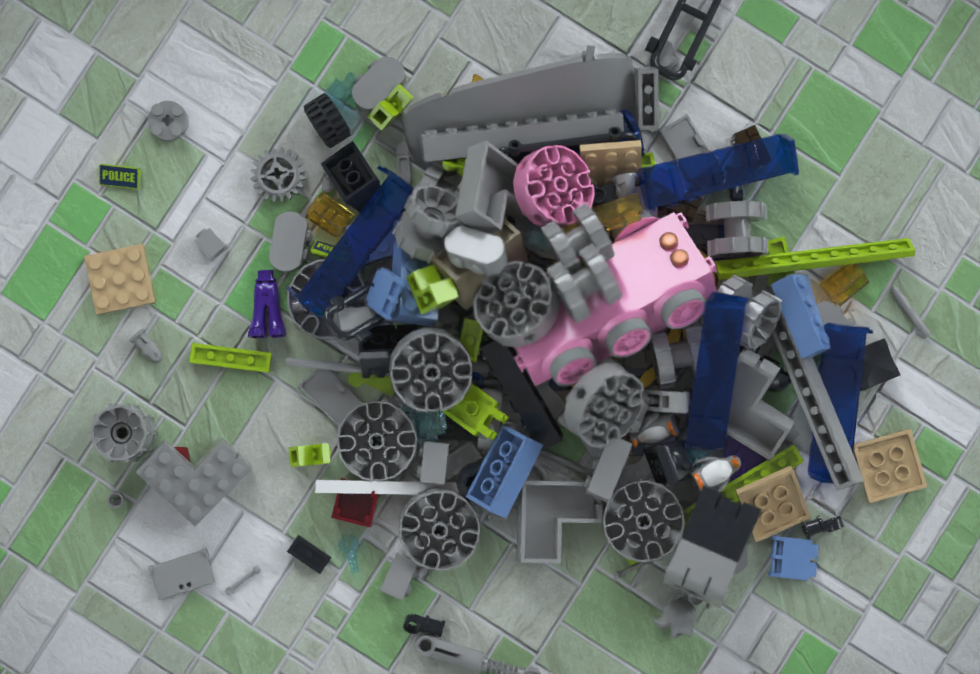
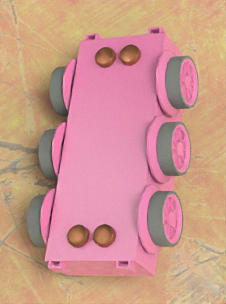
M635 210L624 215L625 217H621L615 223L612 229V236L615 239L612 247L616 255L605 262L617 281L623 296L610 305H607L598 292L587 297L584 300L590 316L578 323H575L561 300H559L560 307L557 319L548 333L533 344L514 347L518 354L514 359L521 372H523V369H526L535 386L551 378L559 386L577 384V380L581 375L588 373L596 367L597 363L603 361L608 356L613 355L614 357L623 358L633 355L648 344L651 335L666 327L671 329L687 327L704 314L707 309L705 298L717 292L712 274L713 271L717 272V269L710 256L705 259L688 235L684 228H689L688 223L682 212L677 215L673 212L659 219L652 217L649 211ZM536 266V267L540 268V269L545 273V271L542 269V267Z

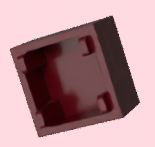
M341 478V480H344V481H353V480ZM372 491L371 494L337 493L331 518L372 527L380 494H375V491Z

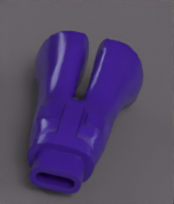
M273 270L258 271V279L255 280L253 317L248 331L249 338H267L266 307H268L269 337L281 338L287 336L280 311L277 280L274 278Z

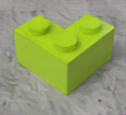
M435 264L414 271L406 277L421 315L443 308L459 297L457 287L453 284L451 278L441 281V274L437 271Z

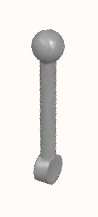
M652 561L639 562L620 572L616 571L614 577L620 579L623 574L644 564H651Z
M253 567V571L232 587L226 588V594H233L234 590L254 574L260 573V567Z

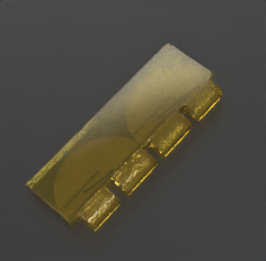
M638 193L591 208L603 227L606 226L608 231L623 227L622 220H626L627 225L641 221L640 214H643ZM576 222L564 227V234L577 228Z

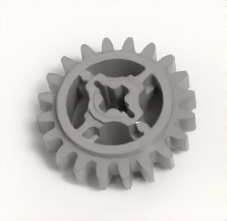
M272 147L271 154L264 150L265 157L258 155L260 162L253 161L257 169L250 170L253 174H256V176L250 178L251 181H257L253 188H261L258 194L261 196L266 193V200L272 196L274 203H276L278 197H280L282 203L285 201V196L292 200L291 193L293 192L298 195L299 193L296 188H303V185L299 182L306 180L304 176H301L306 170L299 168L303 165V162H296L299 156L295 154L291 157L292 151L290 149L285 154L283 147L280 148L279 152ZM280 160L289 162L293 168L282 167ZM272 162L271 169L263 173L265 167ZM277 171H280L282 173V175H280V179H277L274 176L277 174ZM294 176L291 184L284 189L286 180ZM264 181L274 182L277 190L268 188Z

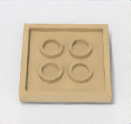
M641 140L580 145V158L586 163L590 171L588 173L590 180L597 187H603L606 184L616 186L612 178L625 173H636L635 184H640Z
M144 244L84 256L96 315L156 303Z
M911 429L851 445L855 460L864 479L862 484L868 503L927 487Z
M788 466L735 490L740 504L746 502L762 509L752 531L755 542L811 518L792 466Z

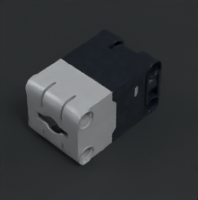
M703 484L673 559L667 567L663 584L679 591L682 590V592L699 600L702 599L704 602L720 608L742 552L762 509L746 502L738 504L722 497L721 491Z

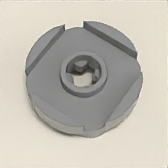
M162 101L152 106L148 115V126L151 132L163 141L177 140L188 128V115L181 105L174 101ZM166 116H170L173 119L169 126H166V123L163 122Z

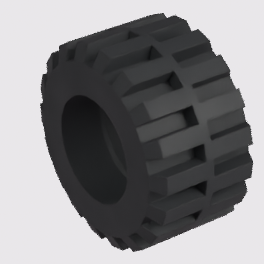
M323 93L303 106L305 114L327 147L332 148L351 136L347 123L327 94Z

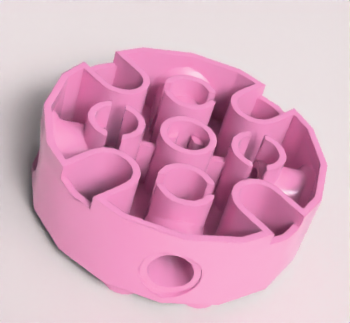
M560 145L546 146L525 156L516 167L513 179L515 198L523 215L541 228L553 221L560 228L575 223L576 221L572 214L573 210L585 203L592 208L595 195L594 184L591 185L588 175L590 171L586 163L576 152Z

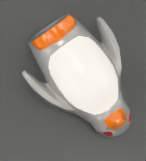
M670 412L665 415H660L659 413L647 415L643 418L644 421H642L640 431L638 433H628L627 439L634 448L640 443L665 444L674 439V436L678 435V424L675 414Z
M736 455L726 458L704 457L698 459L694 464H704L690 474L691 482L699 492L703 484L711 488L716 487V490L722 491L730 477L740 469L741 460Z

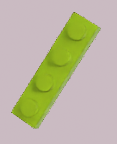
M192 343L189 363L270 373L272 353Z

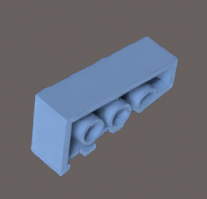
M790 274L772 283L771 286L775 296L782 300L781 310L801 358H811L831 349L829 337L825 332L808 275Z

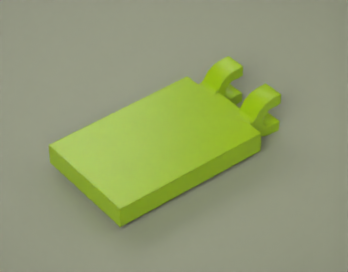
M472 382L461 401L450 409L442 411L474 436L478 437L482 433L493 441L498 433L488 427L492 420L496 418L498 421L506 424L510 418L497 409L500 405L497 400Z

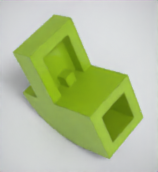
M398 84L385 100L377 104L368 118L382 131L401 116V112L406 110L405 108L414 97L401 84Z
M329 443L288 447L290 467L331 463Z

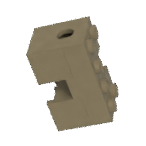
M504 218L502 230L490 235L502 239L507 255V263L513 261L529 263L521 233ZM443 248L431 257L433 265L435 264L437 271L441 274V281L451 278L453 284L457 287V294L459 296L455 300L466 310L473 305L475 295L478 294L482 286L481 282L486 275L474 273L472 270L464 267H456L450 262L446 248Z

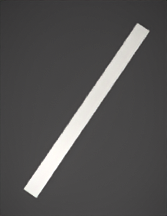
M316 480L315 493L371 494L372 491H375V494L416 495L418 492L433 487L450 488L456 492L459 491L456 483L450 482L435 484L397 481Z

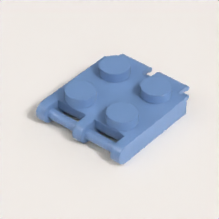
M381 267L380 270L377 269L373 279L375 285L370 287L366 300H368L367 305L383 318L391 321L393 317L391 314L396 310V303L399 302L398 296L403 292L406 282L389 269Z
M781 536L771 537L773 548L772 554L769 557L771 558V567L768 576L807 581L809 577H816L817 563L810 561L811 559H818L819 545L812 544L813 540Z

